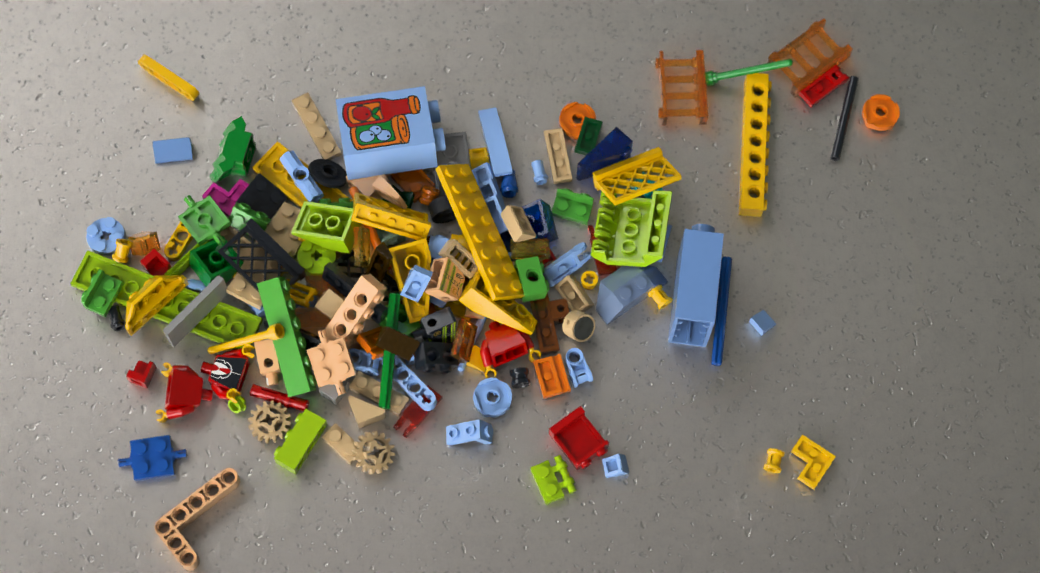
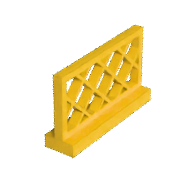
M660 147L593 172L595 189L597 191L601 190L614 205L682 180L681 174L665 159ZM651 173H660V176L651 175ZM664 174H671L673 176L664 177ZM635 178H636V179H643L644 181H643V182H636V181H634V180H635ZM648 180L657 181V182H655V183H653V184H652V183H647ZM619 185H623V186H627V188H626V189L618 188V186H619ZM631 187H638L640 189L631 190ZM615 193L623 194L617 198L614 196Z
M355 192L351 216L352 221L415 240L427 239L431 228V222H428V214L409 208L402 209L393 203Z

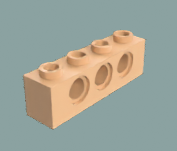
M371 274L362 275L325 328L328 339L337 340L345 337L347 346L350 348L354 342L353 338L355 335L359 334L364 328L363 324L366 319L373 315L374 307L384 299V293L387 288ZM364 295L367 297V302L364 301ZM354 310L357 313V317H355L353 314Z

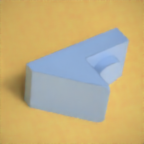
M414 265L409 271L400 295L418 302L433 272Z

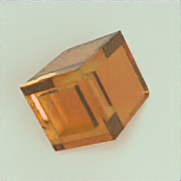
M143 231L128 237V240L133 243L132 248H130L132 255L146 256L154 248L157 251L161 250L157 232Z

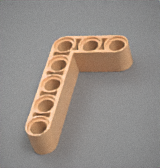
M232 468L222 470L155 523L156 533L186 570L196 569L199 566L200 559L180 532L239 486L240 478ZM229 475L235 476L234 481L231 483L225 482ZM212 488H219L216 495L209 494ZM197 500H202V501H203V503H202V505H201L200 507H198V508H194V507H193V504H194L195 501H197ZM179 513H186V517L183 520H177ZM164 525H170L168 532L161 533V528ZM176 540L182 541L179 548L172 547ZM187 556H194L192 563H184Z

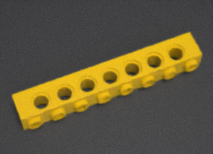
M765 73L748 74L744 80L739 215L761 217L763 211L767 209V199H764V193H767L768 182H765V176H768L769 168L768 165H765V161L769 157V148H766V142H769L770 131H767V125H770V114H767V108L770 109L771 98L768 97V92H771L772 81H769V74ZM753 109H759L761 112H755ZM753 125L759 126L760 129L753 128ZM752 142H757L760 146H754ZM751 159H756L759 163H753ZM755 176L758 180H752L750 177ZM750 193H754V194H756L758 197H757V198H753V197H751L749 194H750Z

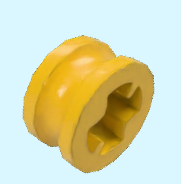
M594 271L584 272L581 276L582 287L587 290L594 289L598 283L597 274ZM590 276V279L593 278L592 284L585 282L586 277Z

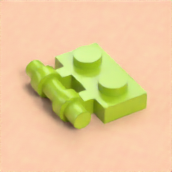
M561 455L554 457L557 465L551 467L549 460L530 467V471L546 505L564 498L562 490L565 488L568 489L570 494L577 491L574 485L575 480L570 476L567 470L568 465L566 461H563ZM558 472L561 473V476L564 480L560 483H558V480L555 476V474Z

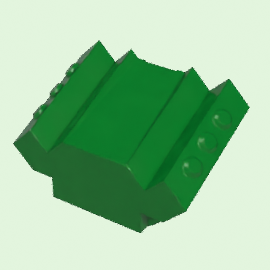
M242 116L233 120L222 133L224 138L219 144V154L216 161L212 164L215 169L209 175L214 183H218L228 176H248L256 150V142L253 139L254 135L251 132L245 131L246 123Z

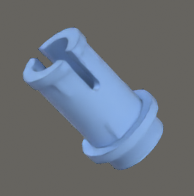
M533 161L531 166L534 172V182L537 185L546 184L548 175L545 174L543 161Z

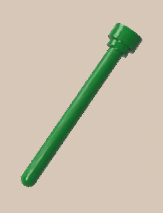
M786 59L721 73L714 72L713 70L705 72V81L707 86H712L723 79L792 66L793 61Z

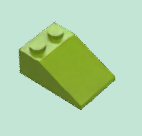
M304 201L291 233L294 236L329 250L350 254L362 223L351 220L353 208Z

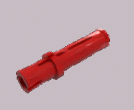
M253 384L250 390V396L270 402L273 400L277 404L280 402L288 409L295 408L304 411L309 407V400L296 396L288 397L286 393L264 388Z

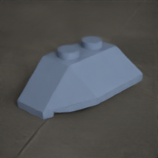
M622 266L600 281L596 312L608 325L646 299L648 293L658 285L664 286L668 281L658 268L654 266Z

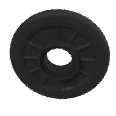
M316 159L309 164V173L317 183L329 188H340L347 183L346 171L336 162L328 159Z

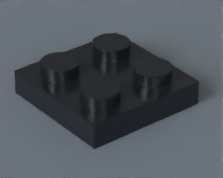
M258 173L235 203H245L251 207L250 209L256 212H263L268 216L267 218L272 219L288 197Z

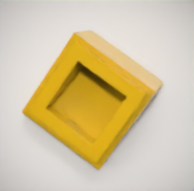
M487 147L468 149L471 170L486 162L489 163Z
M473 345L467 358L466 366L485 372L486 367L483 366L480 355L481 348Z

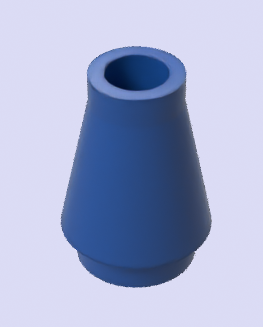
M513 169V174L504 175L501 183L500 192L505 198H513L519 191L515 170Z

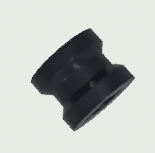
M520 367L509 371L512 377V388H524L531 385L530 379L527 376L529 374L528 368Z

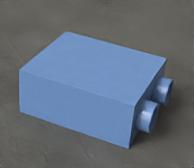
M695 224L692 226V229L684 230L676 264L668 342L706 347L715 323L724 234L715 233V228L710 225Z

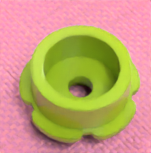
M237 395L235 397L238 401L237 403H233L231 400L228 401V406L232 412L239 413L242 410H246V400L244 397Z

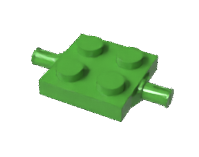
M190 195L185 197L184 201L189 207L178 218L198 245L201 246L213 238L219 246L222 245L221 242L224 244L225 239H223L220 233L231 226V223L210 195L198 202H195Z

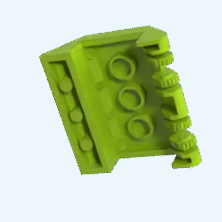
M654 190L652 199L633 198L618 205H614L601 191L599 204L603 207L598 209L594 236L598 239H595L592 243L591 256L607 265L647 267L662 259L672 191Z

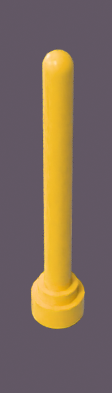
M280 323L270 325L266 331L210 346L207 351L209 354H214L267 338L272 340L282 339L285 335V330Z

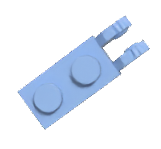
M579 243L544 268L543 276L548 281L550 287H553L567 275L581 268L584 263L591 259L592 256L589 251L577 257L587 248L586 243Z

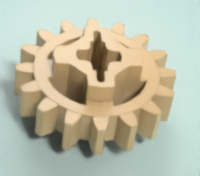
M271 400L270 405H267L266 401H263L262 407L257 404V411L251 410L253 417L248 418V421L253 423L248 426L250 430H253V437L258 435L257 439L259 442L264 438L266 444L270 440L277 443L276 438L278 437L283 440L282 434L288 432L286 427L292 426L291 422L288 421L291 419V416L286 414L288 412L287 408L282 409L280 402L275 406L273 400ZM269 419L272 420V424H271V425H268V420H269ZM265 430L269 432V434H265L261 431Z
M370 431L365 432V436H358L360 442L356 441L353 443L356 449L351 450V452L356 453V456L352 460H358L356 467L362 466V472L368 471L369 474H374L376 471L377 474L382 473V469H388L387 463H393L390 456L395 455V453L391 452L394 445L388 444L391 440L390 438L384 439L385 433L378 435V431H372V434ZM373 450H379L373 455H368Z

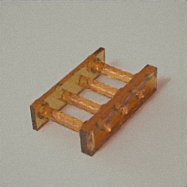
M824 18L819 22L815 21L806 32L780 51H774L768 57V63L781 61L790 54L807 72L801 78L797 77L789 67L780 68L793 82L790 93L795 98L801 90L837 64L839 66L850 58L853 51L849 44L843 48L839 47L823 30L826 23ZM817 34L831 48L834 55L830 58L825 57L809 39ZM804 44L820 61V65L816 68L811 67L796 49Z
M696 50L695 57H692V59H664L663 51H659L658 58H655V69H659L661 108H658V118L662 119V126L666 125L668 117L695 116V118H699V125H706L708 105L704 50ZM692 66V68H695V73L687 76H665L664 67ZM665 83H693V85H696V90L694 92L666 93ZM694 99L698 104V107H695V109H667L666 100Z

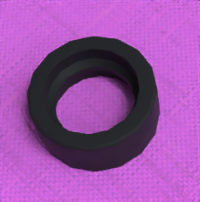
M446 195L433 200L428 205L433 222L447 223L456 220Z

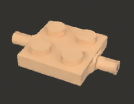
M326 329L318 331L321 343L307 350L318 387L335 384L338 396L345 394L343 381L357 375L345 337L329 340Z

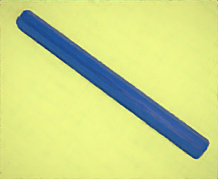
M726 256L722 257L711 361L712 365L720 366L723 360L732 258Z

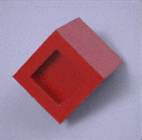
M155 248L140 260L143 268L153 276L165 275L171 268L170 263Z
M138 361L134 371L129 369L126 377L129 382L148 388L157 367L152 361L149 364Z

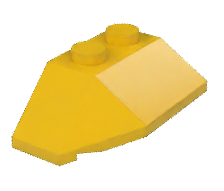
M156 275L148 279L138 292L135 291L130 295L126 306L125 328L130 336L134 335L188 286L189 283L184 275Z

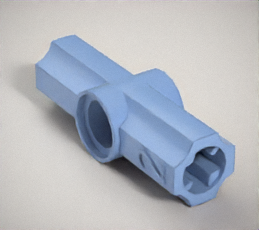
M293 150L287 151L279 158L294 180L295 186L300 189L308 202L316 203L324 196L311 177L309 170L302 164ZM300 175L306 176L304 179H297Z

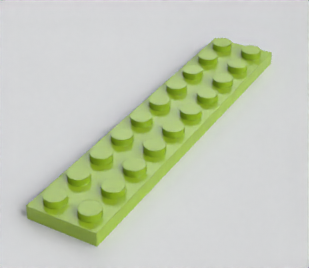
M87 250L70 284L80 290H88L92 276L101 269L105 274L123 281L124 285L114 303L126 307L130 295L135 291L138 292L148 279L155 276ZM184 288L152 318L169 324L199 293ZM219 302L190 332L221 344L256 334L263 319L231 305ZM244 345L232 349H240L243 348Z

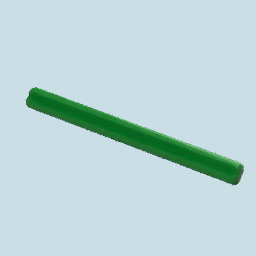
M390 293L386 327L398 331L401 295ZM384 350L379 407L390 409L395 354Z

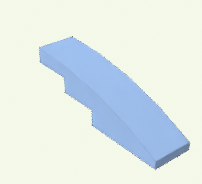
M496 107L479 110L478 115L494 177L513 174Z
M486 162L472 169V172L499 234L508 231L501 217V212L505 209V205L490 163Z

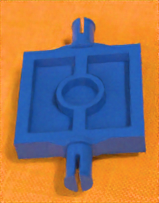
M170 435L131 440L130 457L118 459L119 467L131 465L135 481L175 475V459L187 457L186 449L174 451Z

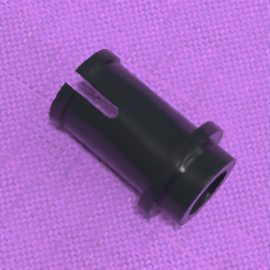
M112 306L108 312L111 320L110 326L114 331H121L125 328V320L122 319L119 306Z

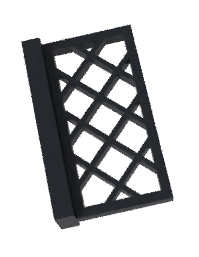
M252 218L246 222V226L218 250V253L258 292L257 283L260 282L253 281V273H264V281L267 280V273H278V277H280V273H289L293 277L289 281L290 288L298 280L301 281L306 277L305 269ZM246 233L252 237L251 244H240L241 237ZM229 248H237V257H229L225 252ZM240 248H251V257H240ZM254 248H263L265 250V257H254ZM240 260L251 261L250 269H241L239 267ZM253 261H264V269H253ZM267 261H276L278 263V270H268Z
M353 248L350 254L346 253L334 263L329 262L326 264L322 279L343 296L347 297L356 284L351 277L360 278L362 275H367L364 273V268H368L371 260L366 261L362 253ZM354 255L360 262H350L349 258ZM337 267H347V272H343ZM350 267L360 268V273L350 272ZM386 273L384 280L388 283V285H384L387 288L386 291H389V294L392 291H399L396 280ZM364 295V301H365V302H367V297H366V295ZM385 296L382 301H389V296ZM381 302L374 307V313L370 317L378 324L384 321L388 313V307L384 306Z

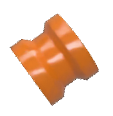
M422 186V196L419 197V202L429 205L440 195V190L431 186Z

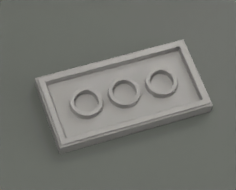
M466 132L444 134L446 150L436 152L438 166L469 164L471 168ZM434 167L435 186L440 190V195L437 196L439 198L446 195L435 170L437 167Z
M217 276L163 329L165 336L173 347L228 294L226 293V283L221 276Z

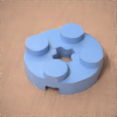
M112 217L98 219L87 228L86 239L88 245L93 252L105 256L115 253L116 239H126L123 226ZM105 233L111 234L109 235V240L101 239V237Z
M487 378L479 382L473 393V403L477 411L484 417H499L511 407L512 392L507 383L497 378ZM490 393L498 396L495 402L487 399Z

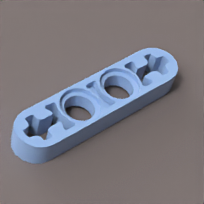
M395 355L394 364L397 368L396 370L394 369L393 379L423 410H433L437 406V399L434 393ZM407 372L408 377L406 379H398L400 373ZM415 384L420 385V390H419V391H417V392H411V391H410V389H411V387H412L413 385H415ZM424 394L428 400H431V403L425 402L422 395Z

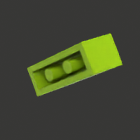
M308 409L298 414L295 420L296 425L293 429L288 430L284 438L285 442L282 446L279 445L274 452L275 462L294 474L298 473L327 427V421Z

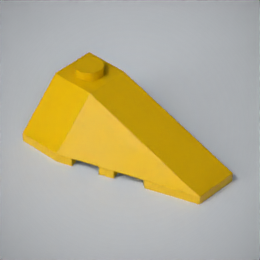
M426 238L388 248L393 257L391 265L400 293L409 271L414 265L430 271L431 254ZM423 292L418 302L401 296L409 323L420 321L421 318L429 315V294Z
M479 270L476 271L465 286L458 300L473 312L528 335L533 334L538 322L523 304H518L514 299L492 301Z

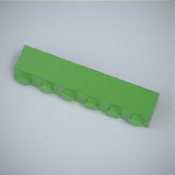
M276 277L257 283L268 326L280 323L285 330L284 337L273 340L288 397L317 390V381L315 375L312 374L311 363L305 350L306 341L300 332L301 323L294 311L296 309L295 302L289 293L290 284L285 277Z

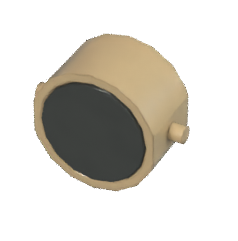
M573 310L564 318L562 324L563 332L566 336L578 342H585L594 333L595 320L592 316L580 310Z

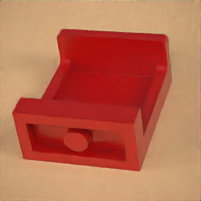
M581 406L549 428V435L576 470L581 467L583 469L587 468L592 463L593 458L596 456L601 457L608 451L609 442L602 438L587 419L585 411Z

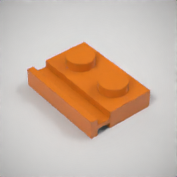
M422 169L391 174V178L404 192H413L415 194L414 203L422 196V186L435 188L434 182Z
M382 326L361 333L356 338L361 347L367 353H371L373 360L384 355V349L375 346Z
M560 354L533 361L543 399L571 392Z

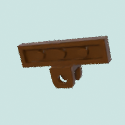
M547 292L544 299L530 301L533 317L538 321L535 328L541 354L560 350L555 325L562 324L565 316L570 312L566 299L550 301Z

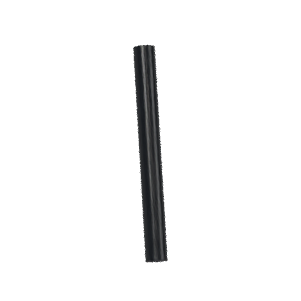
M850 76L830 157L833 161H839L859 80L856 76Z

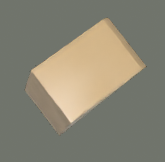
M349 395V405L359 429L386 418L385 409Z

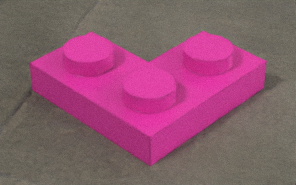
M240 178L232 189L227 192L213 182L202 195V198L205 199L210 195L221 211L229 217L233 206L236 204L235 202L249 184Z

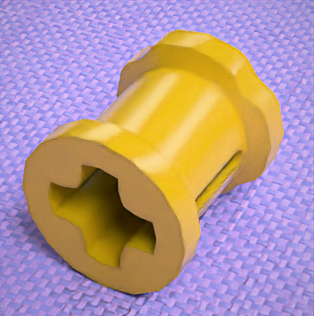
M116 239L117 246L115 253L112 254V259L117 262L127 263L129 261V250L132 248L133 243L127 239Z
M662 285L656 286L648 293V296L652 297L657 303L659 310L664 309L673 301L672 297H668L663 291Z
M769 448L767 449V463L763 469L772 473H780L781 459L785 453L778 449Z

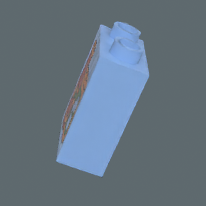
M425 86L336 99L348 180L438 167L436 152L446 150L443 128H432V123L441 122L437 100L427 101Z

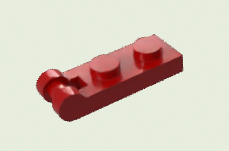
M836 64L801 90L799 95L810 107H813L840 85L846 83L849 76L846 73L843 74L840 71L841 68Z

